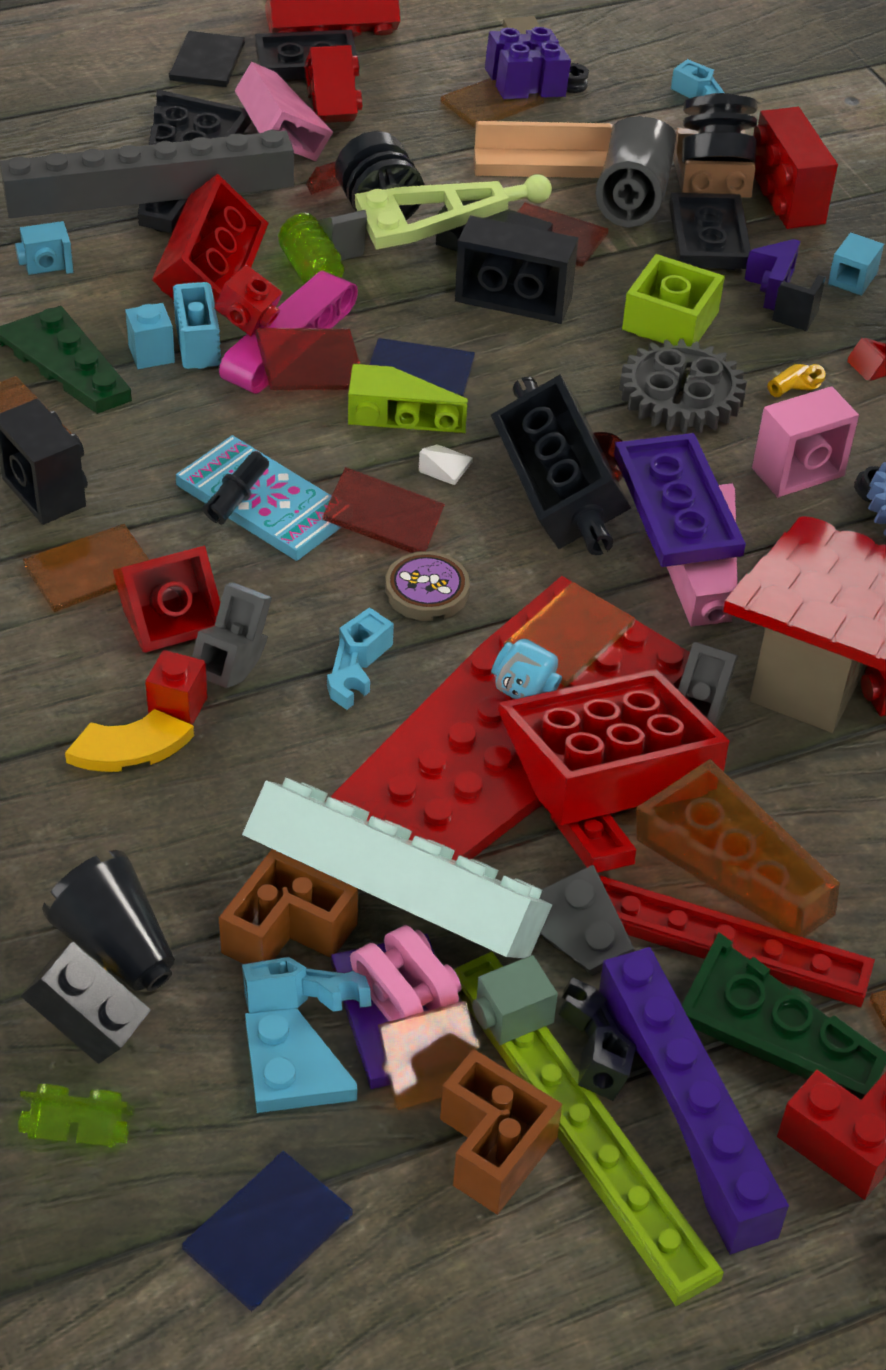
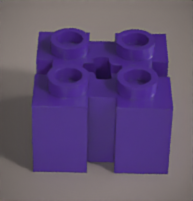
M534 27L532 30H526V34H520L514 28L489 31L485 69L490 78L496 80V88L503 99L528 98L529 94H539L541 98L566 97L571 59L564 48H561L558 39L551 29Z

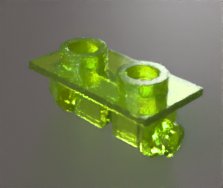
M38 1084L36 1092L20 1091V1097L31 1104L30 1111H21L18 1123V1131L20 1133H27L28 1139L67 1142L70 1122L79 1123L76 1142L79 1144L115 1148L117 1143L126 1144L129 1122L121 1121V1115H134L135 1110L128 1102L121 1101V1093L94 1089L90 1090L89 1098L69 1096V1088L52 1084Z

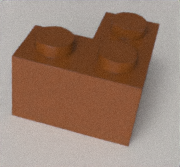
M271 849L219 917L221 953L242 964L273 960L288 940L292 939L331 958V954H336L358 924V888Z
M475 1049L468 1054L443 1084L440 1120L468 1137L456 1152L453 1186L498 1215L557 1139L563 1104Z

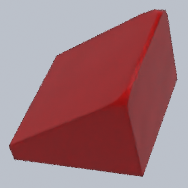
M861 338L848 356L847 361L866 380L871 381L885 377L886 344L868 338Z

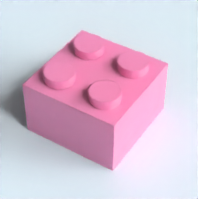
M832 386L765 406L752 469L777 498L845 476L859 414Z

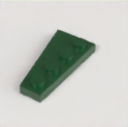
M61 305L0 326L1 347L8 345L13 349L14 356L22 362H32L39 367V373L49 381L54 379L62 383L65 392L96 414L132 401L131 388Z
M718 932L682 1003V1007L693 1028L807 1080L816 1070H819L862 1100L881 1078L886 1067V1052L838 1017H828L810 1004V997L796 987L791 990L769 974L770 968L754 957L749 960L732 947L733 942Z

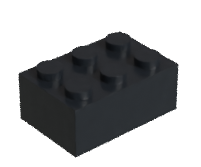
M470 215L458 239L455 302L562 324L573 295L579 237Z

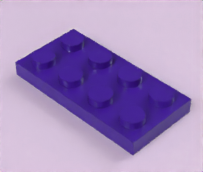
M694 433L615 443V459L661 567L744 556L746 543Z

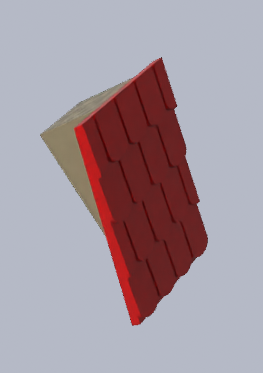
M801 516L787 533H783L769 553L759 560L749 574L746 573L725 600L723 612L765 627L749 702L825 731L834 732L867 665L886 672V545H877L871 538L857 532L838 531L833 525L823 520Z

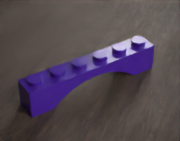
M651 947L604 960L599 992L607 999L605 1006L619 1032L636 1045L635 1051L653 1073L667 1098L690 1152L706 1209L729 1255L778 1239L789 1204Z

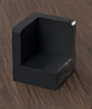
M818 275L810 289L785 281L781 282L778 287L772 321L808 331L819 311L826 277Z

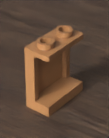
M677 128L673 160L681 193L741 194V198L752 197L755 165L753 162L688 160L683 164V139L687 136L698 134L699 131Z

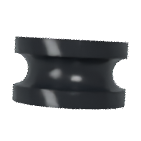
M578 63L570 64L566 92L581 93L587 89V78L589 75L587 67Z

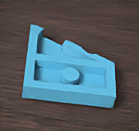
M297 1008L245 1013L257 1113L357 1101L358 1089L356 1081Z

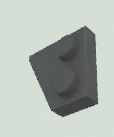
M594 865L542 889L543 891L539 899L553 905L540 935L557 950L563 951L571 957L577 965L593 976L602 972L604 960L635 951Z

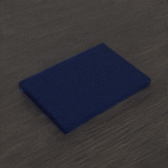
M378 338L369 365L394 367L464 397L475 359V352Z
M283 1150L200 1228L187 1237L182 1243V1250L252 1312L344 1222L349 1220L353 1215V1209Z

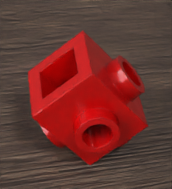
M246 264L224 284L214 309L251 337L260 327L263 326L267 329L276 320L280 313L277 305L283 292Z

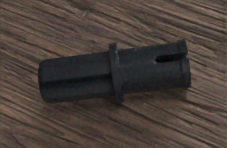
M253 451L232 475L226 474L222 479L223 484L203 506L202 509L205 515L213 522L223 525L235 508L243 500L246 501L251 497L250 489L269 467L268 459L260 452Z

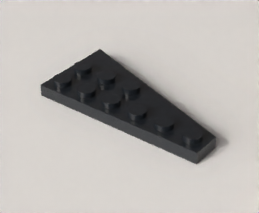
M157 89L156 106H154L153 126H151L149 145L162 141L182 142L200 137L210 139L228 137L231 134L243 135L252 120L245 108ZM187 199L139 204V226L152 228L159 232L172 233Z

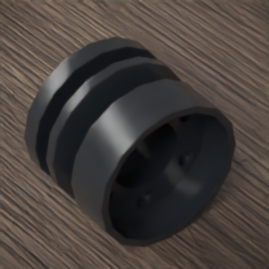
M713 93L684 101L683 111L692 116L686 117L683 120V126L687 129L699 131V133L683 139V164L688 160L756 162L757 139L754 136L741 133V131L757 125V119L750 115L757 111L756 99L729 93Z
M382 131L362 133L351 139L340 151L335 163V176L355 212L357 211L355 207V194L369 192L373 189L385 190L395 187L425 185L419 171L415 168L412 160H410L401 142L390 133ZM420 204L399 205L406 220L419 209Z

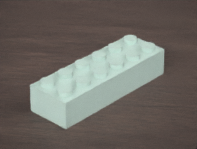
M287 777L282 785L265 781L242 835L505 957L524 959L531 956L553 905L539 899L543 891L542 889L505 875L502 881L495 879L499 870L471 858L470 860L460 855L457 861L452 859L455 850L416 835L411 841L409 840L412 833L411 830L388 820L384 821L371 816L369 821H366L370 812L346 801L341 802L329 796L325 802L328 793L306 783H299Z

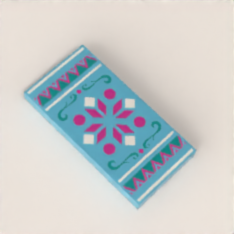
M232 435L177 473L176 485L200 501L207 503L223 484V477L226 474L232 475L248 455L258 450ZM261 453L268 459L269 467L250 489L251 497L246 501L243 500L232 512L229 519L295 561H298L352 520L353 508Z

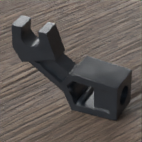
M571 977L563 991L562 998L565 1000L559 1009V1015L583 1032L585 1030L589 1037V1041L581 1052L578 1086L614 1101L629 1077L636 1045L619 1032L605 1006L607 999L595 987Z

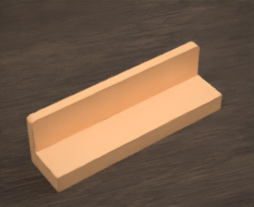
M477 121L474 143L475 176L530 177L534 174H541L545 177L599 178L606 161L613 125L610 123Z

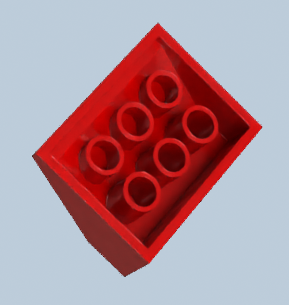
M657 669L499 702V714L537 799L560 825L617 813L650 803H658L687 794H695L722 785L730 740Z

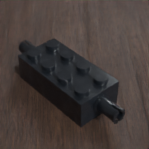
M561 374L539 387L534 378L523 377L521 379L526 390L522 389L517 380L512 389L517 400L491 414L493 422L539 522L557 548L561 549L578 538L583 537L587 550L591 555H602L604 553L598 541L602 540L607 552L614 543L605 523L630 510L631 506L578 401Z

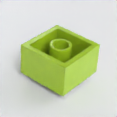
M655 254L626 294L622 330L664 343V340H668L673 346L678 345L679 340L683 339L686 346L691 347L695 341L699 342L719 312L725 276Z

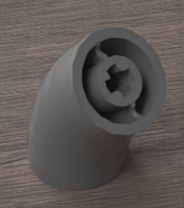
M636 116L619 120L612 126L608 153L603 171L597 182L595 195L599 209L605 218L614 224L628 228L641 226L651 220L659 210L669 181L677 136L670 125L655 118Z

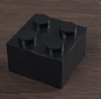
M38 398L0 413V466L2 479L42 525L86 507L84 489L88 487V482L82 470L81 457L84 456V448L79 437L75 433L70 434L62 425L57 413L49 411Z

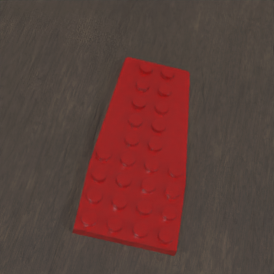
M561 576L481 643L330 797L341 802L346 801L370 812L366 821H369L370 817L374 816L411 830L412 833L409 838L411 841L416 835L455 850L452 857L455 861H457L459 855L471 860V858L473 859L542 805L537 799L498 711L499 702L514 699L497 689L495 685L496 675L491 673L498 654L507 642L514 644L520 639H528L554 653L558 658L556 673L562 676L557 690L657 669L678 689L690 652L564 576Z

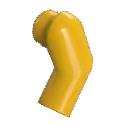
M794 364L771 379L767 384V388L774 397H781L791 389L811 391L819 388L825 380L826 373L824 368L818 364L810 366Z

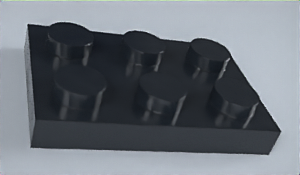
M352 30L255 34L258 64L276 72L283 80H306L305 62L311 47L351 45L352 56L357 55Z
M671 192L669 207L677 260L699 268L746 269L751 247L741 194Z

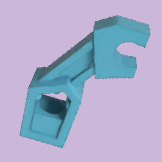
M687 59L673 70L671 89L688 98L713 93H724L713 78L714 70Z
M370 607L339 628V647L333 671L327 675V689L330 698L346 710L354 705V692L350 691V689L358 690L364 696L370 692V679L362 668H367L393 645L394 623Z
M290 957L242 964L244 995L249 1014L298 1008L308 1000V996L317 997L321 1003L333 1012L342 1010V1001L357 1000L360 1003V1008L371 1006V993L367 978L354 971L338 973L307 969Z

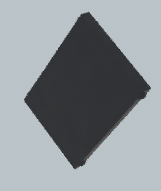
M188 31L174 65L169 72V80L227 87L242 48L245 45V37Z

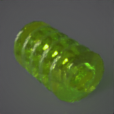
M299 213L287 219L280 228L278 242L303 283L308 282L320 271H326L342 278L345 269L343 263H341V255L318 223L316 217L310 213Z

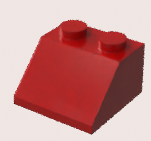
M205 545L112 570L124 613L143 653L196 639L200 630L215 626L221 602Z

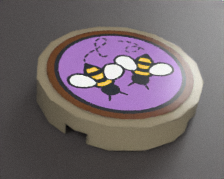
M433 551L414 552L400 557L390 565L385 576V592L389 597V603L392 608L407 618L419 621H433V616L444 615L445 619L454 616L465 607L470 593L469 574L460 562L449 555Z

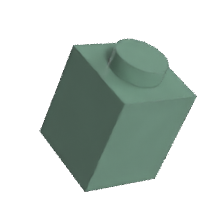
M534 955L478 976L477 998L473 1000V1010L483 1029L490 1028L497 1042L501 1045L554 1023L558 993Z

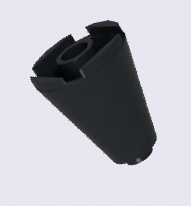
M119 850L109 851L114 858L101 862L97 856L87 859L71 870L54 886L51 894L56 900L51 908L46 903L43 904L44 916L54 927L133 990L139 991L146 988L148 992L158 989L172 976L170 968L174 964L175 958L131 861L124 852Z

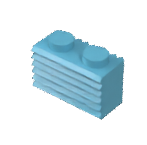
M208 282L176 284L173 287L175 324L183 367L186 369H203L218 366L221 364L220 329L217 313L214 309L215 303L211 284Z

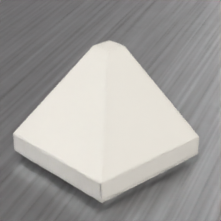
M433 445L420 451L419 472L455 485L473 462V457L440 445Z

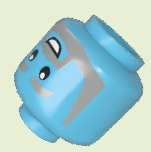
M520 639L514 644L507 642L498 654L491 673L496 675L495 685L497 689L514 699L555 691L562 679V676L556 673L558 668L557 656L528 639Z

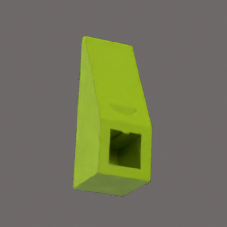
M353 364L348 393L349 425L466 433L467 398L394 367Z

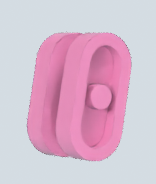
M403 925L385 935V953L376 944L369 943L355 950L350 955L353 971L367 978L370 986L371 1000L391 1025L401 1034H405L424 1023L425 1016L422 1006L425 1005L430 1012L440 1015L458 1004V992L461 991V983L456 972L451 966L443 965L432 952L428 939L420 930L414 931L411 927Z

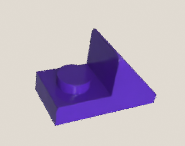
M792 239L752 249L749 252L745 280L761 284L760 292L766 293L763 308L774 310L778 287L783 281L790 283L795 271L800 246L799 240Z

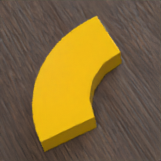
M156 709L152 710L143 719L127 725L104 726L90 722L65 752L66 763L75 767L100 772L122 771V767L148 761L152 765L170 757L183 748L194 737V726Z

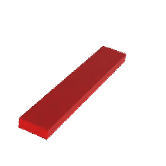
M599 875L629 936L705 959L718 932H720L733 942L732 947L749 960L754 957L770 968L769 974L781 983L862 1008L875 959Z

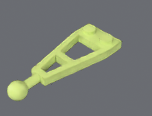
M534 174L528 177L524 184L505 188L502 187L499 181L395 187L385 190L373 189L369 192L355 194V207L357 211L366 209V230L377 250L412 243L465 225L470 215L485 218L508 210V202L527 199L532 203H543L550 197L552 186L547 177L541 174ZM480 200V201H477V202H474V203H471V204H468V205H465V206H463V204H462V202H461V201ZM444 202L448 211L408 224L399 205Z

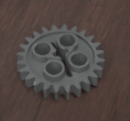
M680 339L678 345L675 346L668 340H664L663 347H659L651 342L649 344V351L639 347L636 356H628L627 364H623L619 390L622 391V401H629L628 410H639L638 419L640 420L651 417V426L654 427L662 422L666 423V431H670L675 425L680 426V430L685 434L688 427H694L698 433H702L703 425L716 430L718 421L729 424L730 416H738L739 408L743 407L747 381L743 380L744 371L736 370V361L726 362L727 353L713 354L714 346H709L703 350L699 349L700 344L698 341H695L690 347L686 346L683 339ZM687 367H690V374L686 378L681 402L675 404L676 396L680 392L684 371Z

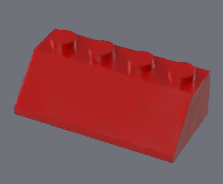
M266 0L265 5L270 33L352 30L353 37L361 35V32L374 31V35L383 36L392 34L393 30H397L401 22L399 0Z
M216 174L189 195L152 281L158 285L163 293L170 296L173 300V287L176 284L208 282L211 284L216 305L224 284L246 264L252 267L269 223L219 174Z

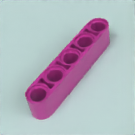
M326 271L318 272L277 307L280 313L269 328L266 329L262 326L251 337L246 334L225 353L219 368L220 377L254 394L261 392L352 310L358 295L356 284Z

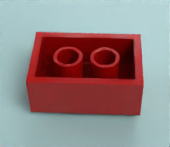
M799 106L760 111L758 125L754 127L753 136L757 139L754 177L761 187L762 194L768 198L773 206L775 215L779 216L786 229L826 224L838 163Z

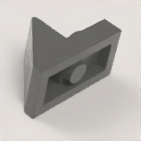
M366 209L310 222L313 236L324 234L331 262L363 255L367 224Z
M693 642L678 690L716 727L728 701V697L725 696L739 655L699 642Z

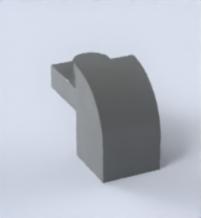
M234 582L225 585L215 626L198 632L192 654L193 658L205 660L207 681L229 688L241 683L259 661L267 642L268 636L262 634L270 607L271 596Z

